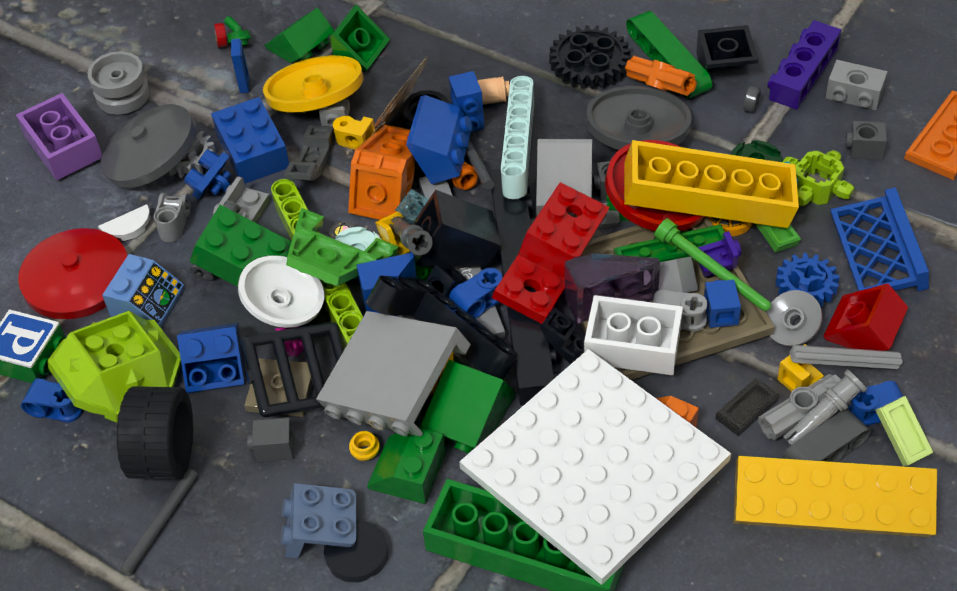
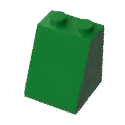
M449 360L420 427L442 433L444 435V442L445 440L456 443L455 449L469 454L497 429L516 393L502 379Z

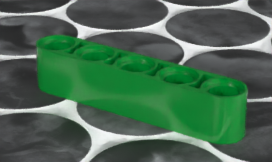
M652 11L644 12L626 20V28L630 37L651 61L657 60L695 75L697 84L694 91L689 93L688 96L683 95V97L690 99L712 89L709 73Z

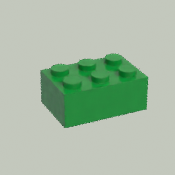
M219 205L196 242L189 262L238 287L240 275L249 263L265 256L287 257L291 241Z

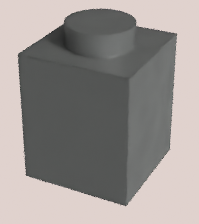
M290 419L253 420L252 433L247 435L248 450L254 451L257 462L293 460L294 434Z

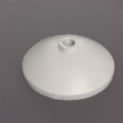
M265 256L252 261L243 269L240 275L238 294L244 307L254 317L273 326L290 328L304 325L318 315L324 302V289L318 278L287 266V257Z

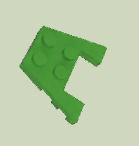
M302 208L288 252L286 265L301 273L321 279L325 283L339 286L358 276L357 264L397 256L399 246L376 238L365 251H362L318 233L317 231L323 226L324 216Z

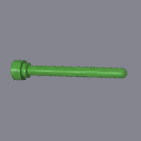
M667 218L658 226L654 237L662 243H673L721 280H734L738 293L762 311L770 310V301L680 235V230L677 229L678 226Z

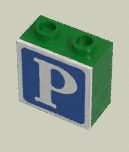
M8 310L0 322V375L32 383L37 378L44 379L51 372L48 369V359L62 340L66 339L60 323Z

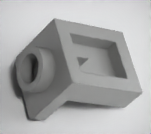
M341 100L330 106L320 108L321 125L333 126L336 118L349 116V100Z

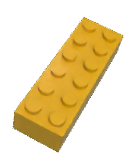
M632 140L625 159L624 204L788 228L799 208L795 164Z
M738 456L735 472L733 524L931 537L936 535L937 469Z

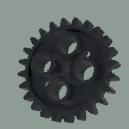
M586 25L585 30H581L577 26L576 32L568 29L567 36L559 34V40H553V46H550L549 64H551V71H555V76H562L563 83L571 80L572 87L576 83H580L581 89L586 84H589L591 89H594L595 84H599L603 88L605 81L613 84V78L620 80L621 73H627L625 66L627 61L630 60V49H628V42H624V37H617L616 31L609 34L607 27L600 31L598 25L594 29H590Z

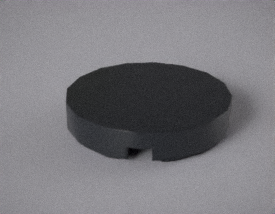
M356 521V542L352 547L324 546V557L327 567L336 578L346 582H362L367 580L366 577H370L373 574L375 576L382 570L387 561L388 547L384 534L376 526L367 522Z

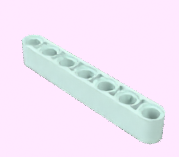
M517 76L510 81L501 162L502 193L509 199H519L527 193L534 114L533 79L528 76Z

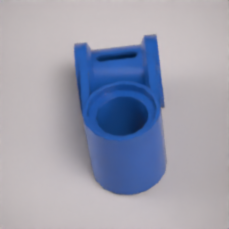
M495 268L483 269L469 280L457 285L451 291L449 299L476 319L482 313L500 303L493 299L492 296L502 280V274Z
M38 378L34 379L21 403L22 410L33 417H43L64 423L77 420L83 412V409L73 405L59 383Z
M886 381L866 387L867 390L865 392H860L851 400V404L847 409L866 426L881 423L875 410L903 397L895 381Z

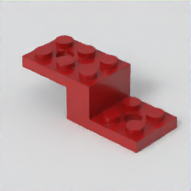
M560 182L526 232L518 256L494 290L492 298L542 324L575 274L585 249L606 217L610 207ZM568 212L574 213L578 217H572L568 214ZM524 287H532L536 292H529Z

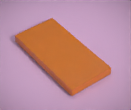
M953 90L906 151L904 157L907 161L952 180L957 176V92Z

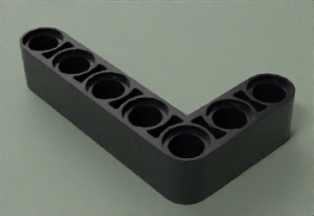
M381 275L366 300V304L371 309L381 314L414 316L419 321L456 327L471 344L466 354L461 355L483 373L499 379H505L518 356L514 349L425 280Z

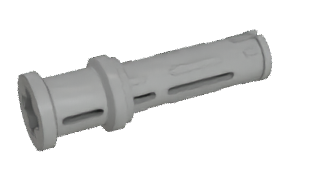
M846 370L844 372L845 376L832 389L827 388L824 393L825 397L783 437L792 445L829 420L837 411H845L848 408L847 404L855 396L867 390L863 383L849 370Z

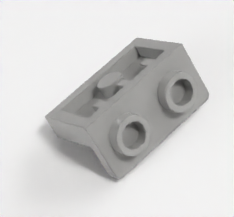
M237 176L232 185L228 186L226 194L220 203L214 207L213 215L219 205L223 206L225 201H232L241 208L238 214L257 223L270 203V196L268 193L246 188L243 178Z

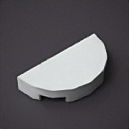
M146 204L99 225L98 228L116 238H121V241L134 239L145 232V227L151 220L148 205Z

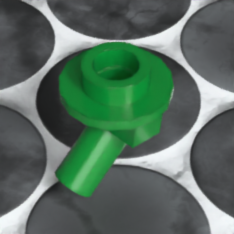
M231 16L226 17L224 23L233 31L228 33V44H231V39L240 38L242 46L248 45V40L252 39L249 30H242L241 26Z

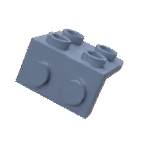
M294 483L289 498H284L282 504V517H287L286 526L283 525L281 532V545H286V558L298 559L304 543L352 547L356 542V493L352 489Z

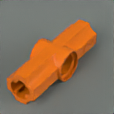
M633 56L627 61L625 66L628 77L646 82V85L664 91L671 90L688 96L689 93L694 91L697 84L694 74L676 69L675 66L657 60L650 61Z

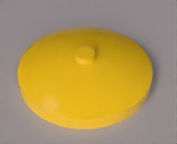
M335 55L315 57L291 64L273 74L265 82L263 94L267 105L275 110L283 112L311 111L330 106L352 95L362 85L364 76L360 63L353 58Z

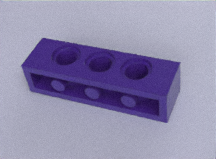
M813 20L808 29L804 28L799 42L792 45L788 58L782 59L778 72L772 74L768 81L767 88L770 89L769 100L798 110L838 50L842 29Z

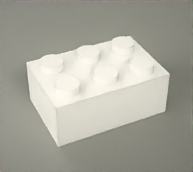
M594 295L584 340V352L589 349L612 367L674 375L683 307Z

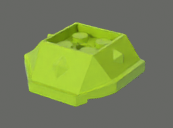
M126 311L100 322H93L89 326L70 332L48 359V369L75 407L90 413L104 415L106 419L116 423L118 422L121 402L129 388L133 386L174 387L182 365L180 352L156 321L145 320L131 311Z

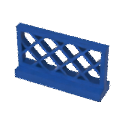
M896 187L886 189L885 196L830 209L832 220L858 291L889 283L894 291L913 286L916 287L917 291L929 289V270ZM881 207L883 211L879 218L867 214L870 209ZM849 214L856 218L850 225L840 221L839 217ZM861 220L874 224L869 231L857 227ZM879 227L891 231L886 239L875 235ZM852 233L863 237L859 245L847 241ZM869 240L881 245L876 253L864 248ZM887 247L899 252L895 260L882 255ZM859 254L871 258L866 267L855 262ZM877 261L890 266L885 274L872 269ZM895 269L907 273L908 278L897 280L890 276ZM867 275L879 280L877 285L865 288L862 282Z

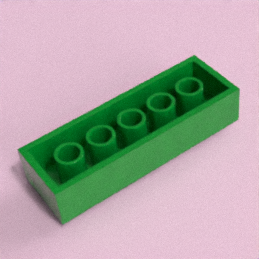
M446 479L423 529L426 551L551 591H615L625 565L624 563L601 585L488 491L450 479Z

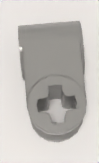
M161 193L159 195L154 220L162 241L174 242L183 235L186 220L191 210L189 194L168 196L166 193Z
M667 289L655 292L652 303L683 307L681 330L695 332L702 330L706 326L707 316L705 312L707 300L704 296L697 293L674 292ZM691 317H694V324L691 323Z

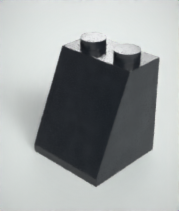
M436 189L413 223L428 232L433 241L431 249L426 254H413L415 265L420 267L435 266L436 264L445 266H487L501 249V241L493 211Z

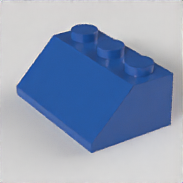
M427 95L420 96L406 146L431 184L460 176L472 131L471 120L468 116L464 115L458 106Z

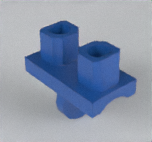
M208 149L203 153L198 163L205 167L208 172L204 176L192 168L184 179V182L194 190L193 197L199 200L211 183L214 185L210 189L213 195H217L220 190L226 192L228 186L231 185L227 181L231 174L228 171H224L222 175L218 174L226 165V161L229 158L227 154L222 152L219 156Z

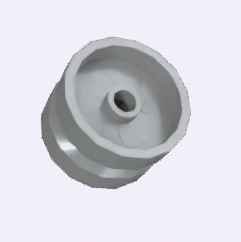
M123 51L110 52L92 62L88 69V80L93 89L96 103L106 113L115 115L128 114L142 107L150 96V88L145 77L143 64L139 57L132 53Z

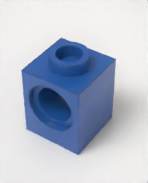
M716 280L705 282L704 297L707 300L706 315L709 328L739 325L741 305L735 281Z

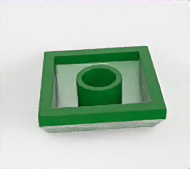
M357 4L352 7L330 36L333 55L346 56L357 60L364 72L369 69L390 40Z

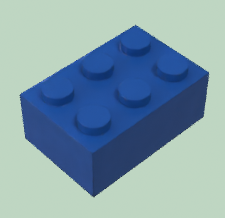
M260 97L211 113L216 135L225 153L229 156L228 159L236 176L242 177L244 184L287 169L289 160L286 146Z

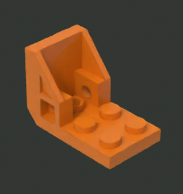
M383 125L355 150L351 161L348 213L379 220L397 211L402 216L404 215L414 180L416 161L406 146L410 133L409 129Z

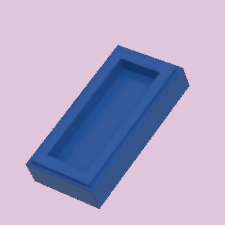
M240 38L231 39V58L240 93H249V72L242 41Z

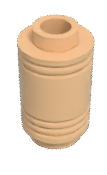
M503 76L478 80L482 91L483 105L507 102L506 96H509L510 85L509 81H504Z

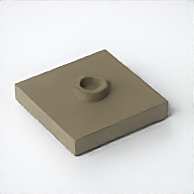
M258 358L270 405L287 402L277 360ZM289 361L299 399L308 398L312 380L307 362ZM251 384L244 407L246 412L259 413L253 385ZM305 411L283 415L304 417Z

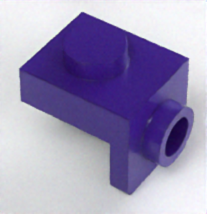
M729 231L723 233L722 240L698 247L727 270L737 268L738 258L741 256V248L738 241L732 239ZM698 263L704 277L714 275Z

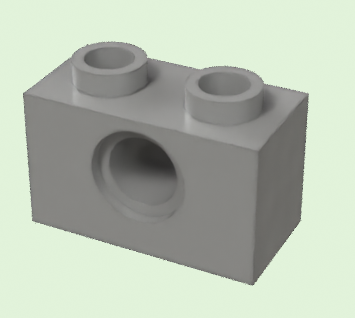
M836 59L828 80L826 99L877 110L888 71Z

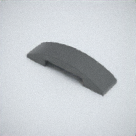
M308 126L303 136L304 147L297 160L290 161L284 172V179L314 181L321 175L332 146L333 126Z

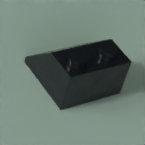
M748 25L698 30L696 54L699 63L704 69L758 63V56Z

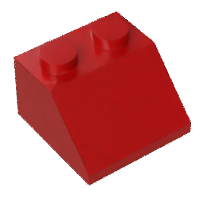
M889 283L843 295L823 337L829 342L850 349L889 350L893 345L899 327L903 323L908 306Z

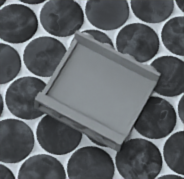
M366 311L316 400L325 408L324 412L334 419L339 420L340 417H343L357 425L367 423L381 431L387 428L401 436L411 434L421 437L423 432L414 424V421L451 353L466 354L471 344L456 327Z

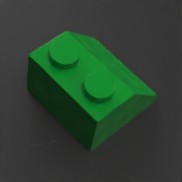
M317 7L290 25L264 46L289 63L298 59L302 61L313 55L311 49L315 46L320 49L330 42L328 37L334 32V29Z
M419 428L423 432L421 437L411 434L401 436L397 433L390 435L367 484V488L426 504L446 455L444 435L423 428Z

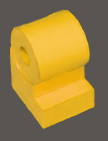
M341 116L333 122L336 142L340 146L354 150L371 137L375 131L374 121L368 117H363L361 121H357L350 116Z

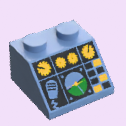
M128 254L102 296L110 316L113 317L126 311H131L145 320H155L161 328L184 291L185 286L154 260Z

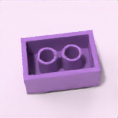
M63 93L16 114L24 137L56 181L101 159L102 153L96 136Z

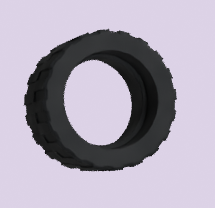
M133 386L129 388L120 405L117 425L118 461L123 474L129 479H181L188 468L193 443V412L188 393L181 387Z

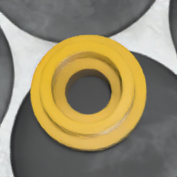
M368 431L356 433L349 443L351 455L361 461L374 458L380 449L378 438Z

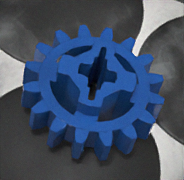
M803 253L802 258L799 259L794 254L792 255L791 262L784 259L782 267H778L775 287H779V295L792 290L807 292L823 307L824 300L830 303L832 302L833 295H837L840 277L835 274V266L828 267V259L821 262L818 260L819 256L817 254L813 258H808L807 253Z

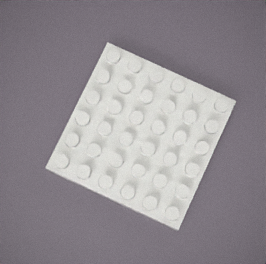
M588 349L460 461V469L598 583L603 585L730 461L731 453Z

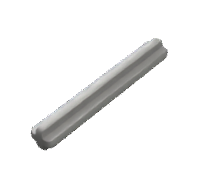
M794 345L789 352L793 363L899 369L903 363L901 353L895 351Z

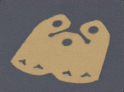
M428 56L386 107L374 127L381 121L384 124L379 125L373 134L383 125H387L402 107L404 100L409 97L418 81L417 78L427 63Z

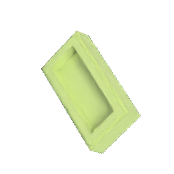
M906 396L900 397L875 410L903 466H908L933 453Z

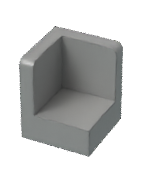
M692 257L658 263L657 291L666 289L683 293L697 291L698 286Z

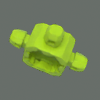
M835 150L829 151L826 154L819 151L807 152L801 161L793 157H786L783 162L795 164L796 177L798 179V203L800 206H804L810 201L817 205L828 204L835 194L840 198L850 199L854 193L855 187L845 180L842 181L844 167L841 162V154ZM810 173L813 175L819 173V176L826 179V181L817 183L815 182L816 179L809 175Z

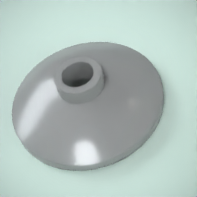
M800 290L787 291L777 296L771 302L770 310L766 311L775 326L774 334L769 336L775 342L784 346L792 347L808 342L816 335L822 323V309L819 302L811 294ZM796 318H801L800 322L793 326V321Z

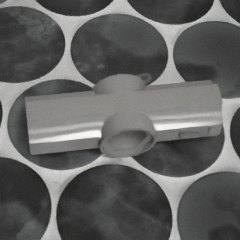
M828 374L808 387L795 388L791 392L789 399L759 416L758 424L762 429V433L768 439L776 440L789 432L825 397V390L827 388L832 389L841 379L836 374Z

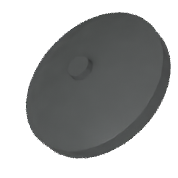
M623 86L606 90L590 101L586 111V125L592 136L601 143L618 150L630 144L632 140H659L679 145L687 138L691 128L692 116L687 105L678 97L652 87Z
M174 104L153 107L133 117L107 143L101 157L102 172L112 184L122 188L142 186L165 175L184 158L195 140L197 129L193 117L184 107Z

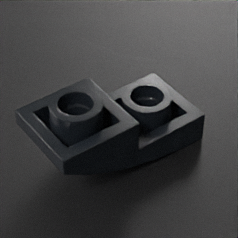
M554 307L540 326V329L554 349L568 363L572 364L584 353L585 339L574 332L578 324Z

